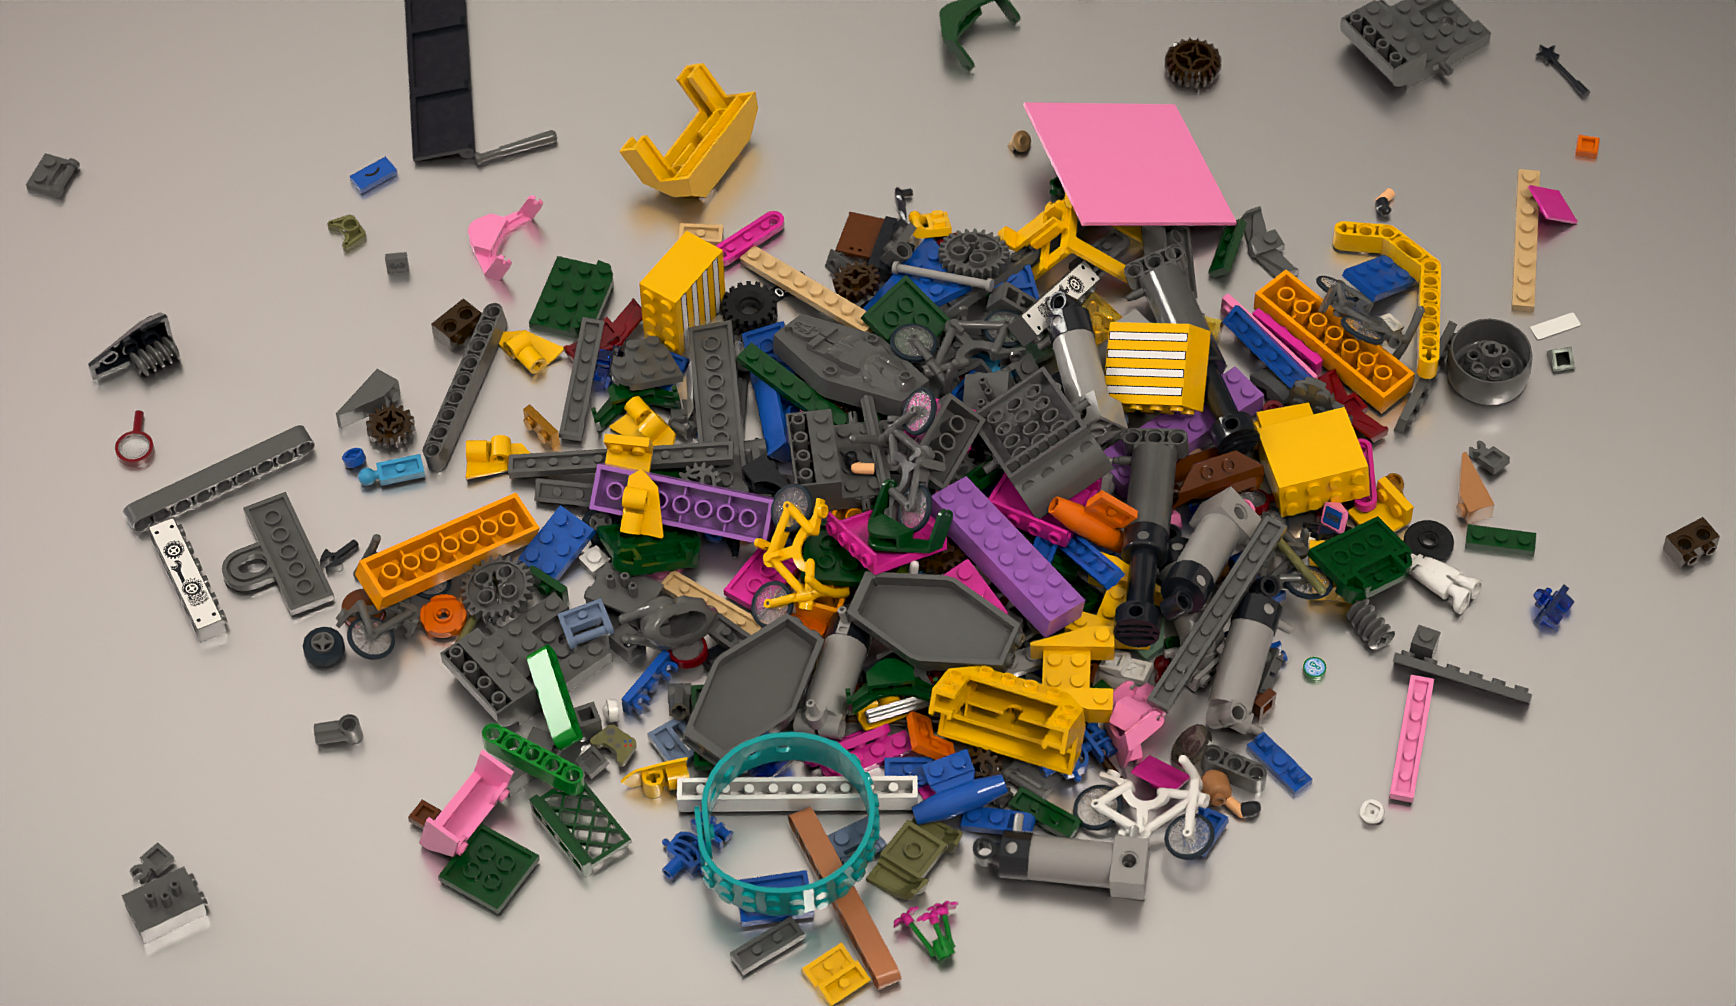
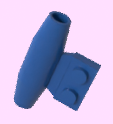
M965 749L922 765L930 789L936 794L912 807L918 825L948 820L983 807L1006 794L1008 790L1002 774L974 779L976 772L969 753Z

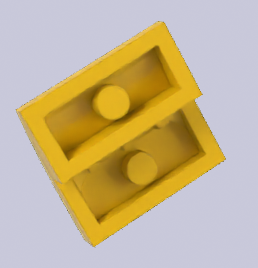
M842 942L800 970L829 1006L835 1005L871 981L858 960L854 961Z

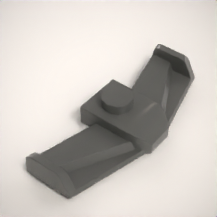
M1258 206L1245 211L1241 218L1247 223L1244 233L1248 244L1247 249L1251 256L1274 277H1277L1286 269L1294 276H1297L1299 269L1294 267L1280 253V251L1284 250L1285 244L1276 229L1267 232L1261 207Z

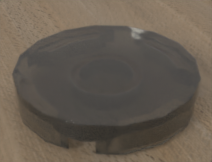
M1195 724L1187 728L1180 734L1172 746L1171 759L1181 768L1183 767L1178 761L1181 755L1187 756L1193 765L1198 763L1208 752L1209 747L1207 745L1209 741L1212 742L1211 731L1202 724Z

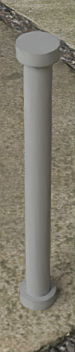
M894 261L892 264V273L897 275L904 273L984 288L988 292H992L994 288V279L991 278L987 280L903 265L899 261Z

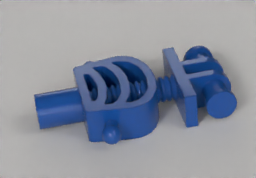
M1090 723L1086 727L1083 738L1084 743L1082 744L1080 754L1084 762L1080 764L1078 758L1072 775L1062 773L1066 779L1074 777L1076 782L1082 780L1080 775L1084 774L1088 769V752L1091 751L1100 764L1104 762L1105 754L1102 751L1103 749L1107 757H1112L1117 753V748L1111 744V738H1104L1106 732L1098 727V723ZM1038 766L1040 772L1044 771V778L1057 772L1043 766Z
M701 811V812H700L701 822L703 823V817H702V811ZM712 816L710 824H713L715 839L711 840V844L721 850L723 848V840L728 842L733 836V831L726 829L725 824L722 822L716 824L717 818ZM693 818L690 821V826L697 833L696 820ZM682 831L677 833L671 842L668 839L662 840V845L667 846V857L671 859L662 869L663 874L668 879L672 880L682 869L691 875L698 871L704 875L701 870L697 835Z

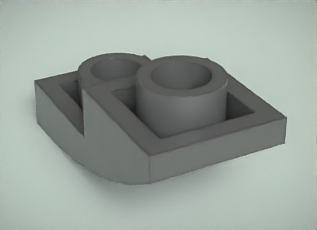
M1263 368L1250 375V381L1254 385L1267 391L1268 399L1287 404L1290 388L1272 370Z

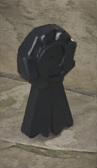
M1305 522L1302 525L1303 528H1307L1311 532L1310 537L1315 538L1316 541L1341 534L1324 525ZM1346 524V527H1345V531H1344V532H1346V531H1348V530H1350V529H1352V528L1349 527V526H1347V524Z

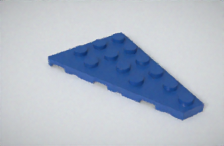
M932 237L925 238L914 250L912 256L903 263V265L947 273V269H942V264L939 263L938 249L940 247ZM904 273L893 274L863 309L865 311L869 310L905 275L938 307L972 291V287Z

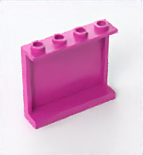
M1006 473L1003 474L988 498L1015 527L1027 531L1033 536L1041 537L1052 544L1066 548L1074 535L1073 531L1065 527L1050 513L1040 519L1035 518ZM1102 478L1069 500L1086 506L1087 500L1100 492Z
M904 508V520L909 528L916 527L922 521L925 512L923 515H920L914 511L908 512ZM873 509L840 521L831 512H828L827 533L834 537L841 546L846 548L853 557L858 559L874 575L947 549L946 536L943 548L931 553L874 550L868 546V519H870ZM930 516L924 528L913 533V538L929 540L936 520Z

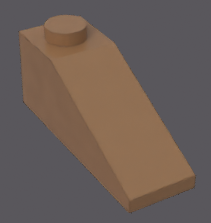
M1464 452L1460 462L1458 504L1456 508L1458 515L1461 518L1463 517L1468 525L1492 518L1495 504L1467 452Z

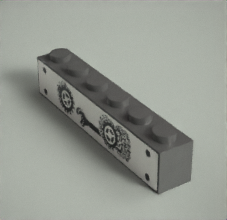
M1082 260L1007 326L1023 347L1030 342L1036 344L1048 333L1046 319L1053 313L1049 308V299L1052 294L1062 291L1075 297L1081 303L1097 289L1094 285L1101 279L1089 264Z
M173 517L148 527L153 545L200 643L226 633L224 623L228 622L223 609L219 611L217 608L219 602L216 594L209 592L211 585L207 576H202L200 573L203 569L199 559H194L192 556L194 550L190 541L185 542L184 540L186 533L182 524L177 525Z

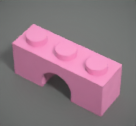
M1145 683L1136 690L1133 699L1125 696L1117 701L1109 722L1124 731H1128L1152 711H1159L1161 714L1156 717V720L1161 716L1164 717L1167 713L1147 703V698L1154 689V686Z

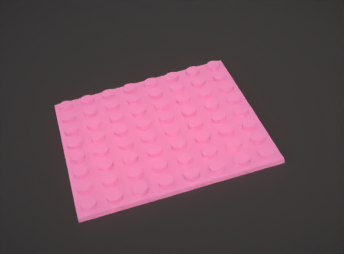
M1024 102L1023 106L1082 226L1236 225L1235 217L1175 104Z

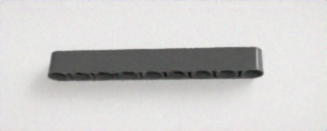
M498 303L488 304L484 308L425 441L422 452L431 470H440L446 466L506 329L507 320L502 306Z
M304 426L292 427L128 504L123 510V515L134 532H142L152 525L168 520L308 454L315 447V443Z

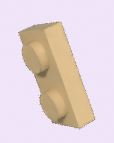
M680 223L678 240L688 231L714 246L723 241V225Z

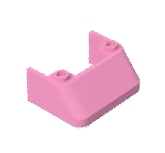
M482 750L474 772L435 821L430 817L426 820L419 844L428 850L454 857L456 854L461 856L468 846L467 840L497 802H503L509 795L510 790H508L514 771Z

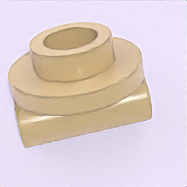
M1017 131L1007 146L1011 151L1025 152L1031 146V137L1026 131Z

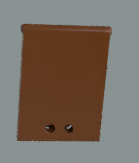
M849 212L835 251L842 252L844 255L869 260L884 218Z

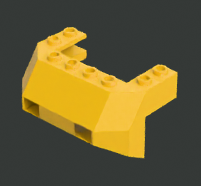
M699 63L686 65L675 79L699 112L665 156H662L648 135L641 136L638 141L634 137H630L619 151L643 184L676 198L697 199L708 196L750 141L758 111L755 91L726 95L705 64Z
M988 666L950 668L932 688L928 714L933 715L935 711L941 713L937 735L1072 775L1081 754L1086 727L1084 709L1068 692L1061 691L1058 687L1038 684L1034 680L1021 679L1011 673H1001Z

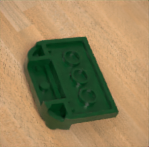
M557 256L530 318L529 328L578 338L582 318L599 320L610 291L613 292L614 290L611 265L600 260L595 265Z
M1378 516L1310 548L1307 554L1337 585L1335 592L1343 597L1347 603L1351 604L1356 601L1365 600L1402 582L1407 578L1412 566L1411 549Z
M621 523L597 526V535L612 557V567L619 571L620 575L623 572H627L631 578L633 575H651L656 572L675 571L676 569L695 568L698 566L701 539L694 530L663 524L664 537L657 538L643 534L637 535L620 532Z

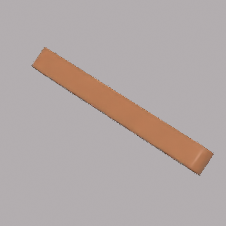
M811 807L788 815L790 827L818 880L831 875L843 866ZM853 885L847 895L843 898H838L831 904L874 985L880 990L901 981V974Z

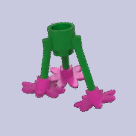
M945 901L943 904L935 903L934 906L927 909V911H931L930 913H924L917 918V922L929 919L930 924H933L938 939L932 941L934 946L930 945L913 923L914 919L912 916L915 915L914 912L919 907H910L906 913H901L900 917L894 920L893 927L896 928L901 923L910 926L927 948L931 957L936 956L938 961L955 954L954 948L956 946L951 935L948 910L956 909L958 902ZM938 915L943 919L946 936H943L939 927Z

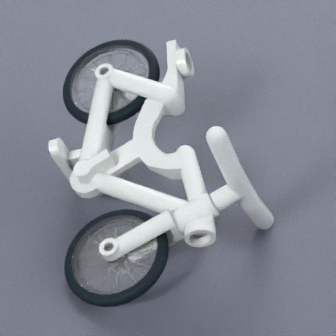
M1181 755L1178 761L1190 776V787L1188 790L1161 787L1157 789L1158 796L1155 799L1142 801L1133 795L1135 786L1132 781L1120 778V773L1109 769L1107 773L1100 772L1099 777L1102 781L1115 784L1117 787L1112 788L1107 785L1088 787L1078 795L1073 806L1074 816L1082 819L1081 827L1087 830H1103L1115 824L1123 829L1119 830L1117 835L1129 837L1130 826L1136 825L1139 827L1138 838L1150 839L1153 831L1186 810V814L1180 815L1169 824L1164 837L1167 850L1176 858L1183 860H1192L1204 855L1211 848L1215 838L1214 827L1210 820L1198 814V806L1207 808L1210 795L1201 793L1203 781L1195 766L1185 755ZM1171 798L1183 800L1148 823L1149 811L1166 805ZM1125 799L1129 806L1137 810L1136 823L1121 814L1122 800Z

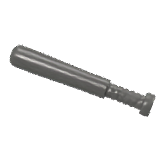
M549 130L499 146V148L482 154L476 152L474 153V159L477 165H481L483 161L495 157H505L555 143L557 135L554 130Z

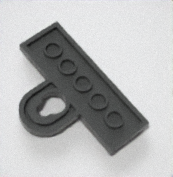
M283 492L243 507L244 514L257 542L235 550L225 558L222 564V574L226 584L238 591H251L276 581L291 616L335 600L334 593L287 493ZM253 559H263L267 562L266 567L260 572L249 571L242 573L238 570L240 565Z

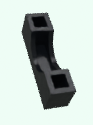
M765 454L742 466V480L754 494H770L775 496L782 487L791 484L787 476L781 475L776 463L773 460H769ZM794 489L786 491L780 497L783 503L789 501L799 505L806 514L808 506L797 499ZM796 520L794 521L793 526L798 524ZM799 530L790 532L789 537L792 541H794Z

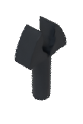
M353 539L333 553L326 548L321 555L320 566L323 567L327 562L332 561V563L325 567L326 573L342 570L343 563L341 559L359 546L358 542Z

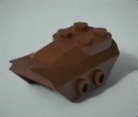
M1216 447L1178 459L1176 463L1172 510L1192 499L1211 498L1230 486L1238 494L1239 491L1245 489L1247 491L1259 489L1261 487L1260 484L1264 482V465L1236 450L1220 455Z

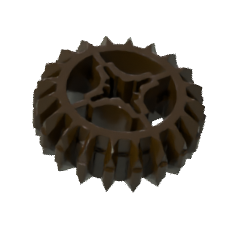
M1189 37L1188 41H1185L1181 38L1179 43L1174 42L1173 46L1169 47L1165 55L1164 67L1168 77H1171L1172 82H1178L1179 86L1185 84L1187 88L1194 86L1197 89L1198 85H1201L1205 88L1207 83L1212 84L1213 80L1217 79L1221 71L1222 59L1218 49H1214V45L1208 44L1207 40L1200 41L1199 38L1192 40Z

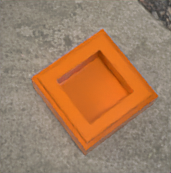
M1578 135L1575 155L1597 159L1600 138Z

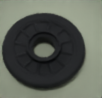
M1418 521L1412 524L1404 534V542L1411 549L1412 553L1416 556L1421 554L1423 558L1430 557L1438 561L1444 560L1450 555L1454 547L1452 533L1446 526L1437 521ZM1432 538L1435 543L1427 545L1423 542V539Z

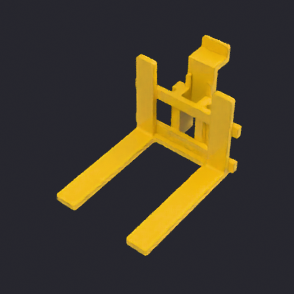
M1066 192L1063 200L1058 199L1055 203L1050 201L1045 205V210L1018 232L1007 226L998 231L997 236H1000V241L1005 240L1006 246H1009V249L1014 252L1029 244L1037 250L1041 248L1040 262L1031 268L1035 281L1068 255L1074 253L1127 283L1124 274L1126 265L1076 237L1078 216ZM1112 226L1143 244L1141 226ZM1061 233L1060 247L1049 254L1050 241Z

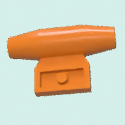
M1103 490L1087 500L1086 506L1056 496L1048 507V512L1069 530L1099 547L1119 554L1122 551L1123 531L1119 528L1123 529L1137 519L1138 515L1137 510Z

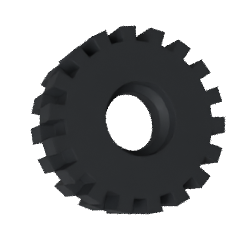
M746 281V285H742V282L737 283V288L732 286L729 288L730 293L726 291L722 299L724 321H732L735 335L740 336L741 333L777 322V298L774 296L772 289L768 291L767 285L764 284L761 287L760 282H755V285H752L751 281ZM749 307L758 309V311L754 314H745L741 312L743 309Z

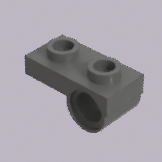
M911 222L904 228L900 226L893 234L895 239L893 241L890 240L882 249L885 253L880 260L891 268L894 261H899L903 264L912 256V249L907 241L917 228Z

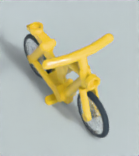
M788 484L782 487L774 496V501L771 504V517L777 527L771 542L761 538H756L754 541L755 547L766 551L763 555V563L769 568H775L796 591V593H792L790 588L780 581L767 582L756 591L752 599L751 611L755 622L762 628L785 613L791 615L795 605H799L798 609L812 611L813 600L819 597L846 598L850 595V591L846 588H831L821 584L814 578L815 561L813 559H807V561L803 559V542L808 536L819 535L821 520L828 515V506L825 504V500L817 498L814 514L810 519L813 511V499L809 490L800 484ZM799 530L792 546L784 548L790 532ZM793 558L798 569L805 572V588L785 567L782 561Z

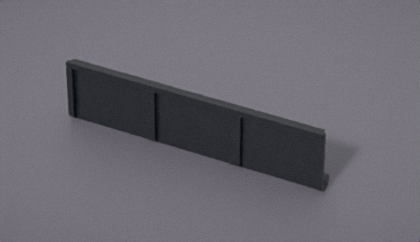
M404 0L413 161L459 153L465 159L472 158L474 153H476L466 0Z

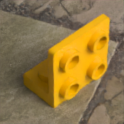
M605 434L604 444L607 447L605 463L636 470L643 469L646 472H650L654 448L650 438Z
M1384 476L1377 481V506L1374 510L1362 512L1357 510L1355 506L1348 510L1349 517L1357 525L1378 516L1393 532H1396L1411 523L1414 506Z

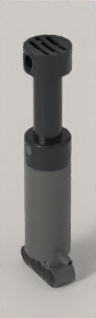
M1173 244L1136 259L1125 266L1124 274L1128 286L1135 290L1126 295L1127 301L1145 296L1157 323L1191 324L1211 331L1183 273L1188 267V260L1181 245ZM1211 332L1204 402L1214 421L1210 428V437L1220 455L1234 450L1246 454L1258 444L1260 433L1250 414L1239 411L1222 377L1226 369V362Z
M1127 429L1122 434L1125 456L1113 457V464L1130 465L1126 504L1138 511L1137 519L1124 527L1121 556L1123 561L1129 565L1126 602L1116 608L1113 627L1115 639L1129 647H1148L1155 644L1160 636L1162 614L1153 605L1157 569L1166 563L1168 556L1177 459H1182L1189 454L1188 435L1183 429Z

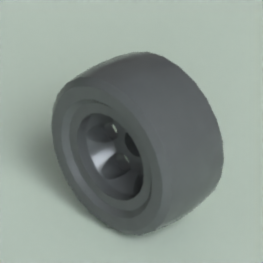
M1490 318L1469 322L1457 331L1449 346L1446 363L1448 380L1458 394L1472 402L1484 405H1498L1509 402L1524 390L1529 380L1533 360L1531 344L1519 328L1503 320ZM1479 367L1482 371H1476L1474 368ZM1495 371L1498 375H1492L1491 372Z

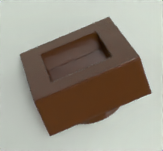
M1271 688L1256 696L1252 713L1259 720L1275 706L1277 693Z
M422 799L408 816V819L412 824L424 829L426 820L430 817L435 821L442 810Z

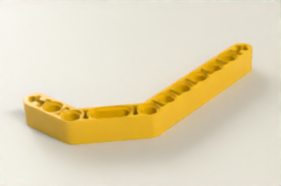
M1349 221L1337 222L1334 226L1332 242L1336 249L1386 255L1419 282L1418 306H1423L1425 312L1418 326L1417 374L1425 379L1434 378L1438 369L1440 346V261L1392 225Z

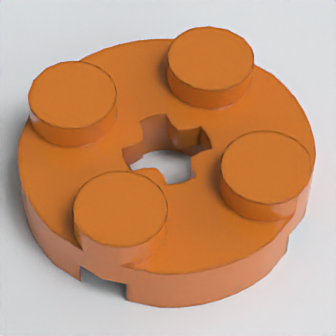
M448 594L436 595L430 599L426 606L425 604L422 606L420 611L421 625L429 637L448 638L458 636L467 622V612L463 603L458 601L455 596ZM442 613H446L449 616L446 619L438 618L441 617Z

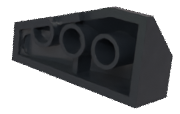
M159 312L139 321L89 362L88 366L93 380L132 363L129 357L130 353L137 355L138 349L145 351L146 345L153 347V342L158 341L161 343L162 337L169 339L170 335L173 339L167 315Z

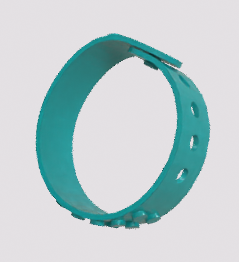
M781 732L761 735L743 742L730 750L713 768L704 787L702 796L703 826L701 824L700 807L694 806L701 870L704 874L702 879L705 885L710 890L713 889L725 903L733 904L747 912L763 913L770 916L801 915L816 909H823L838 898H843L847 895L850 888L864 877L868 863L873 862L877 851L874 848L876 840L880 838L877 793L873 794L871 787L873 780L869 772L864 771L859 758L834 740L802 732ZM774 761H808L821 764L838 772L855 787L867 811V829L862 842L854 854L831 875L803 886L789 888L762 887L734 879L720 870L712 861L711 840H714L715 836L713 824H710L711 813L724 788L745 771Z

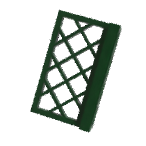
M586 783L583 792L576 796L568 795L554 787L541 797L536 794L529 799L532 812L585 878L593 873L592 869L632 843L631 838ZM553 797L562 798L560 807L550 806L547 801ZM566 798L579 800L577 809L564 808ZM582 801H593L595 804L594 810H581ZM563 813L575 814L574 824L563 823L561 820ZM579 815L592 816L590 826L579 825ZM596 817L606 818L608 820L607 828L594 826ZM576 830L589 831L587 841L577 840L575 838ZM592 833H605L604 843L591 841ZM609 834H617L623 838L617 844L608 843ZM589 847L602 848L601 854L594 859L588 854Z

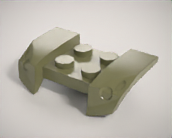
M915 817L912 821L907 819L880 853L877 865L866 877V881L892 897L908 901L913 899L915 895L922 894L927 889L930 880L924 877L945 851L954 855L963 832L940 821L918 825Z

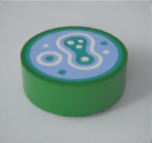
M1318 657L1306 659L1302 669L1303 675L1311 681L1321 680L1326 674L1325 662Z

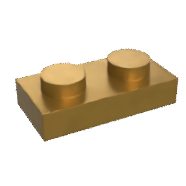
M530 404L523 409V422L529 430H534L541 442L547 443L552 449L560 445L558 430Z

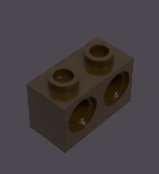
M463 298L431 323L433 337L452 352L473 335L482 312Z
M1701 517L1667 535L1663 550L1677 567L1681 568L1685 565L1694 564L1698 558L1704 555L1708 556L1714 553L1720 536L1707 520Z

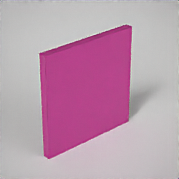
M1533 185L1528 186L1540 207L1541 213L1545 215L1546 219L1572 224L1578 223L1559 190Z
M1151 755L1131 771L1132 774L1150 782V786L1155 789L1161 787L1179 789L1190 780L1189 774Z

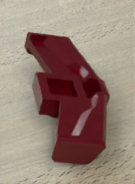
M632 298L631 302L613 323L608 317L603 319L604 329L598 355L613 352L614 346L621 348L627 337L643 320L642 308L634 298ZM577 342L565 345L563 348L572 362H574Z
M1336 369L1318 377V380L1327 384L1325 388L1331 394L1334 393L1335 401L1343 404L1348 415L1353 416V428L1368 437L1372 442H1376L1388 434L1389 429L1387 426H1382L1365 414L1368 411V406L1355 392L1347 395L1336 374Z

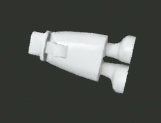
M1412 553L1411 555L1412 566L1409 575H1412L1417 581L1445 600L1451 596L1454 600L1453 609L1456 613L1462 614L1466 610L1470 599L1473 600L1479 595L1483 586L1481 579L1464 576V571L1430 557L1423 558L1421 554L1416 556Z

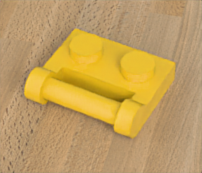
M934 210L927 214H920L918 211L909 213V222L917 228L913 233L915 238L941 237L952 234V227L947 212Z

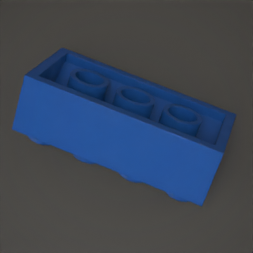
M760 379L753 385L767 455L783 463L791 462L786 414L800 412V409Z

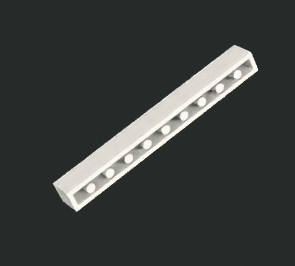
M844 776L736 777L719 795L712 812L800 811L811 807L814 811L866 810L855 787ZM871 776L873 780L871 787L873 794L877 793L879 810H912V807L918 804L917 776ZM677 778L678 812H694V806H699L700 812L702 811L703 790L708 778Z

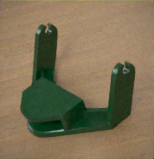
M957 0L948 3L940 10L939 17L943 42L965 70H972L975 64L959 43L958 38L983 14L981 6L993 1L996 2L1010 22L1018 23L1021 20V16L1009 0Z
M613 382L608 388L610 397L600 410L596 412L595 407L591 408L597 432L602 431L619 414L624 412L626 403L635 396H640L647 405H656L676 410L682 409L676 385L671 386L673 392L659 387L632 391L629 386L622 384L617 386Z
M886 479L881 486L871 517L868 519V546L878 551L931 553L943 548L953 519V512L949 509H942L938 513L929 540L913 538V530L884 514L885 509L889 507L890 495L888 490L891 487H897L895 480Z
M893 658L881 660L866 672L867 683L851 696L850 688L845 689L849 716L856 714L874 701L889 696H913L930 702L932 688L938 682V677H933V685L914 676L913 666Z

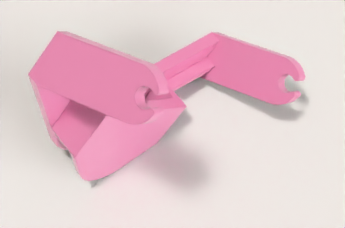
M531 195L517 212L504 217L491 213L474 220L469 225V242L485 277L500 281L509 270L512 262L510 259L507 261L503 260L505 257L503 255L497 256L498 248L509 233L533 220L543 206L541 199L536 201V196Z
M1125 681L1113 691V710L1117 701L1125 696L1134 697L1138 687L1135 685L1133 689H1130V686L1134 685L1133 681ZM1159 711L1150 712L1128 731H1124L1112 723H1104L1107 734L1112 740L1111 744L1117 748L1115 755L1122 769L1126 768L1130 761H1133L1136 765L1142 762L1141 743L1162 727L1164 723L1163 716L1156 720V717L1161 715Z

